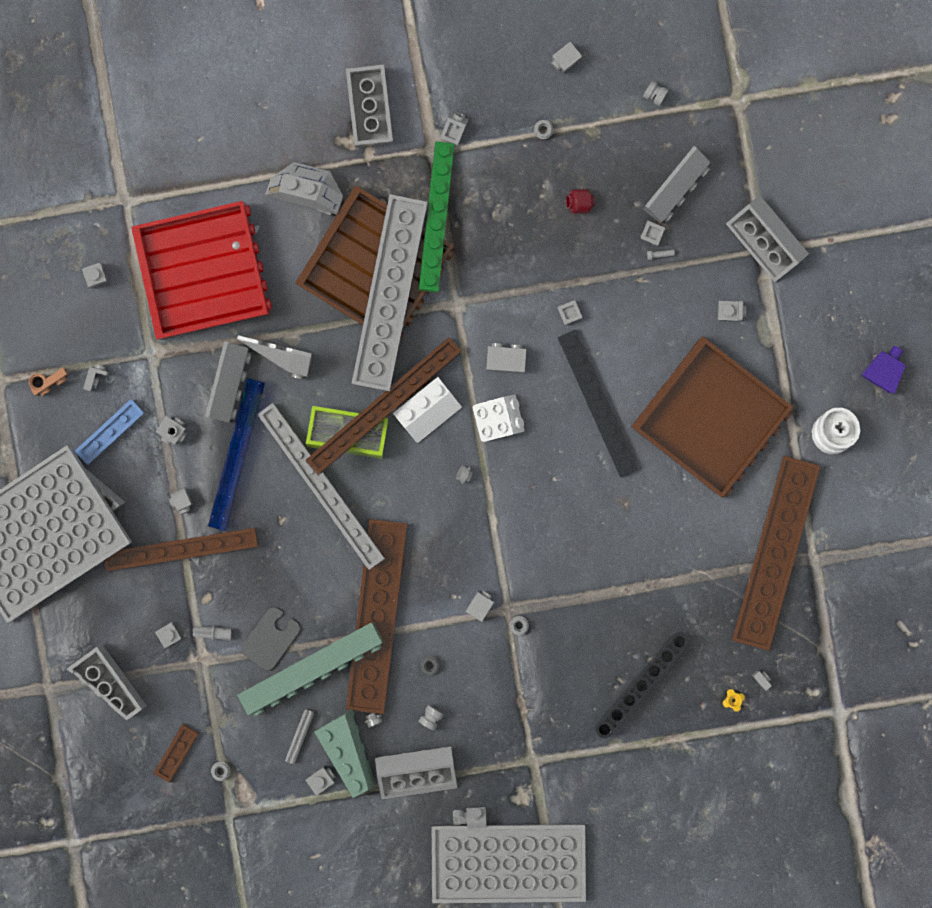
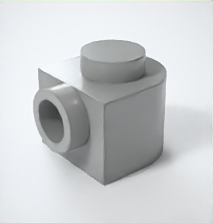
M185 487L171 493L169 502L173 509L176 508L179 511L180 515L191 510L190 507L194 504Z

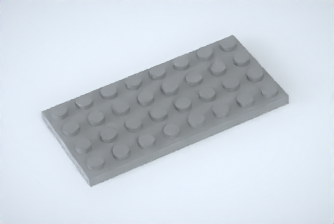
M585 824L486 825V827L467 828V825H432V903L586 902Z

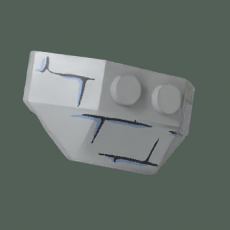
M295 162L271 177L265 193L266 197L338 214L344 198L330 171Z

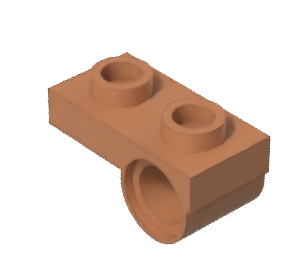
M61 368L48 378L43 374L36 373L29 378V386L35 396L41 395L42 397L51 391L50 387L53 385L59 386L64 383L69 373L65 368ZM37 377L43 379V385L40 388L34 385Z

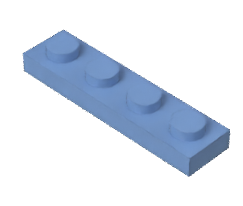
M130 399L81 444L75 452L89 465L133 425L144 412Z

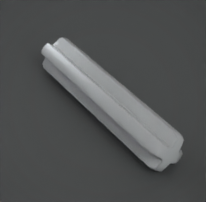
M305 709L286 756L285 761L290 764H295L312 721L314 712L309 709Z

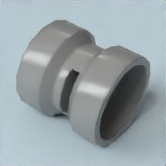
M652 80L643 97L647 100H653L654 104L660 106L668 89L659 87Z
M427 705L425 709L426 716H421L418 722L435 731L437 728L436 721L441 720L444 714L436 708Z

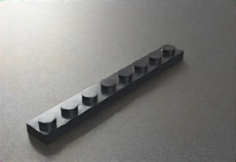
M576 330L557 337L619 476L622 477L637 470V466Z

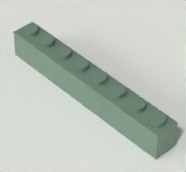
M371 622L237 696L247 715L253 713L256 716L264 712L263 707L269 704L273 707L281 703L280 698L294 696L298 693L297 689L303 686L306 689L314 685L313 680L319 677L323 680L331 676L330 671L336 668L338 671L348 666L347 662L352 659L357 662L364 658L365 652L370 650L373 653L381 649L380 644L385 641L376 624Z

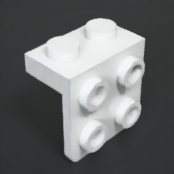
M515 394L473 406L479 435L483 442L525 431L524 421L519 411V402Z

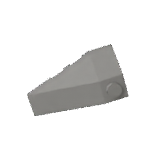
M238 335L237 339L284 370L292 373L293 378L303 380L304 376L308 377L313 354Z

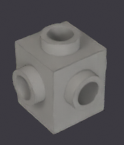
M166 416L156 430V433L162 436L161 440L166 444L171 445L173 443L177 445L178 442L182 443L186 438L187 433L185 431L187 428L184 427L185 423L175 417L173 420ZM172 428L175 429L174 435L170 432Z

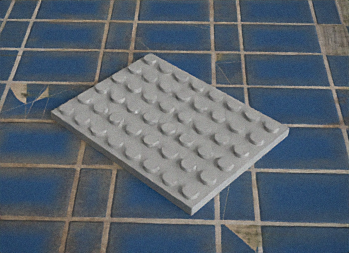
M66 445L0 489V613L7 623L132 543L70 445Z

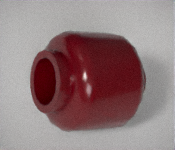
M572 189L566 196V207L573 214H587L595 206V196L591 194L589 189Z

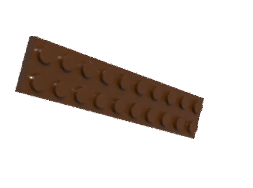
M787 456L782 457L732 641L770 650L821 466Z
M369 519L367 534L385 559L370 570L365 564L363 565L356 630L374 622L385 642L380 644L381 649L373 653L370 650L365 652V657L357 662L352 659L346 710L353 709V711L384 714L407 523Z

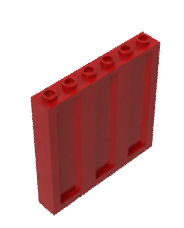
M239 201L131 226L157 340L271 315L270 298L267 299L265 292L268 291V286L261 272H264L262 261H259L257 256L260 253L259 245L257 242H254L253 235L256 232L254 224H250L249 216H251V209L249 204L246 205V202ZM234 242H239L240 247L238 249L232 247Z

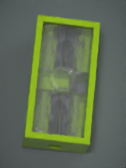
M312 406L306 447L319 449L360 413ZM385 418L346 453L382 459L388 418Z

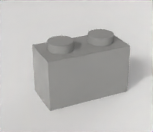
M492 343V347L488 346L486 370L524 373L526 349H522L523 345L511 344V348H504L503 344Z

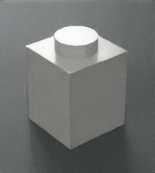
M569 42L552 56L553 62L551 63L557 71L561 70L565 73L579 62L582 56L574 45Z
M102 263L82 269L89 288L109 282Z
M477 591L465 612L482 622L494 603L491 600L493 596L485 591H482V593Z

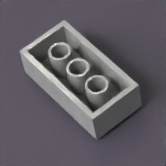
M384 64L346 69L355 148L393 144Z

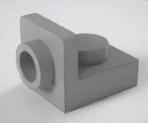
M451 112L440 138L458 145L469 119L465 118L461 113Z
M718 301V321H742L743 317H746V305H743V301Z
M95 365L94 368L89 367L83 389L93 392V388L97 389L100 379L97 377V374L109 376L110 372H106V367Z
M323 766L305 781L317 796L335 783L334 778L336 776L330 768L326 769Z

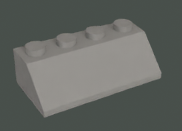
M693 146L645 205L643 210L660 224L663 220L667 222L674 214L671 210L675 205L679 207L686 199L683 195L687 191L691 193L697 186L696 179L699 176L703 178L710 170L707 167L710 164L709 160Z
M760 195L726 223L774 282L809 254Z
M224 341L205 417L231 423L232 419L235 420L237 414L235 404L236 401H240L242 390H239L241 382H245L247 372L244 371L245 365L250 363L252 353H249V348Z
M451 746L375 758L382 800L457 788Z

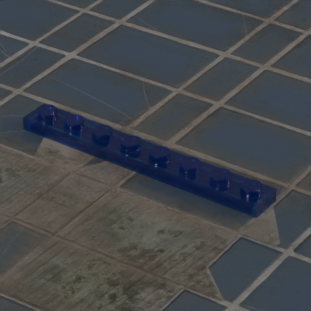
M247 378L210 516L209 527L226 531L265 382Z

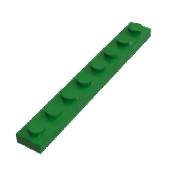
M435 141L419 291L438 293L454 152V144Z

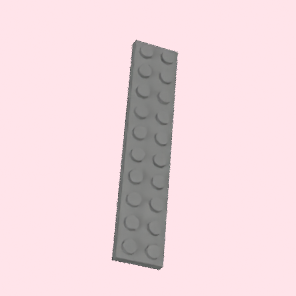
M389 195L352 384L390 391L428 203L426 201Z

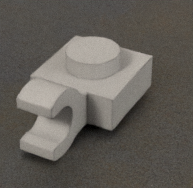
M485 807L466 808V813L461 810H454V825L467 824V828L486 827Z

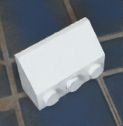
M437 377L393 414L412 438L419 443L462 407Z

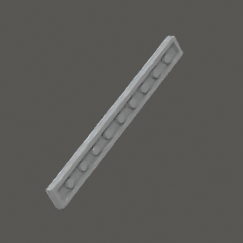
M272 403L257 415L366 567L370 570L383 561L385 557L324 472L318 476L306 463V459L311 454L276 405Z

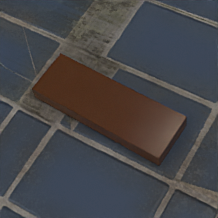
M183 723L153 774L170 783L198 737L199 732Z

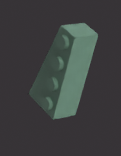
M353 709L322 725L314 733L351 796L354 798L369 790L376 782L369 760L366 759L365 747L361 743L358 733L359 728L355 724Z

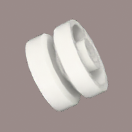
M833 408L825 412L815 421L812 428V438L815 445L822 452L830 455L839 454L854 445L860 434L858 419L851 411L844 408Z

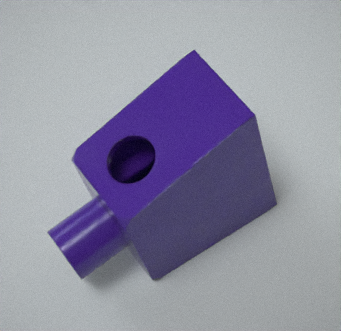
M893 346L889 354L883 351L879 352L860 376L886 392L894 394L905 368V364L898 361L904 351Z

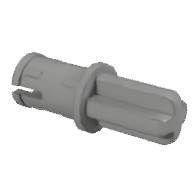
M214 625L212 627L194 626L193 636L211 638V641L213 639L230 641L231 628L214 627Z

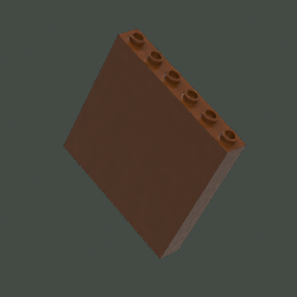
M701 336L631 425V428L716 495L723 498L724 495L728 497L733 491L732 485L736 480L739 482L746 474L744 472L745 468L748 465L751 467L757 460L756 454L759 450L762 452L769 444L767 440L770 436H775L781 429L780 423L790 418L793 414L791 411L793 406Z

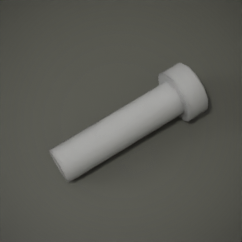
M674 250L647 251L648 260L675 256Z

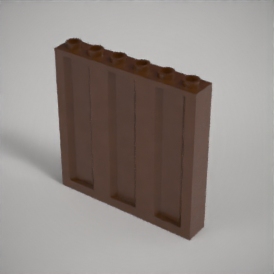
M355 185L295 284L363 325L387 204ZM424 227L422 228L402 330L405 325L409 327L413 321L414 316L412 314L414 310L421 308L425 301L422 299L424 294L430 293L419 291L425 236ZM444 240L440 275L445 269L442 266L445 260L450 261L455 252L452 250L454 245ZM401 332L400 340L402 339L404 332Z

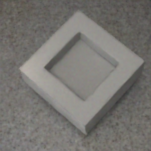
M647 221L640 239L658 246L665 228Z
M575 300L557 307L564 325L582 318Z
M173 622L155 632L164 648L182 639Z
M757 670L752 674L765 691L771 687L769 683L771 679L764 671L760 673Z

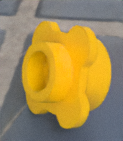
M730 689L727 691V697L723 701L724 707L733 708L734 711H739L745 696L742 693H735L734 690Z

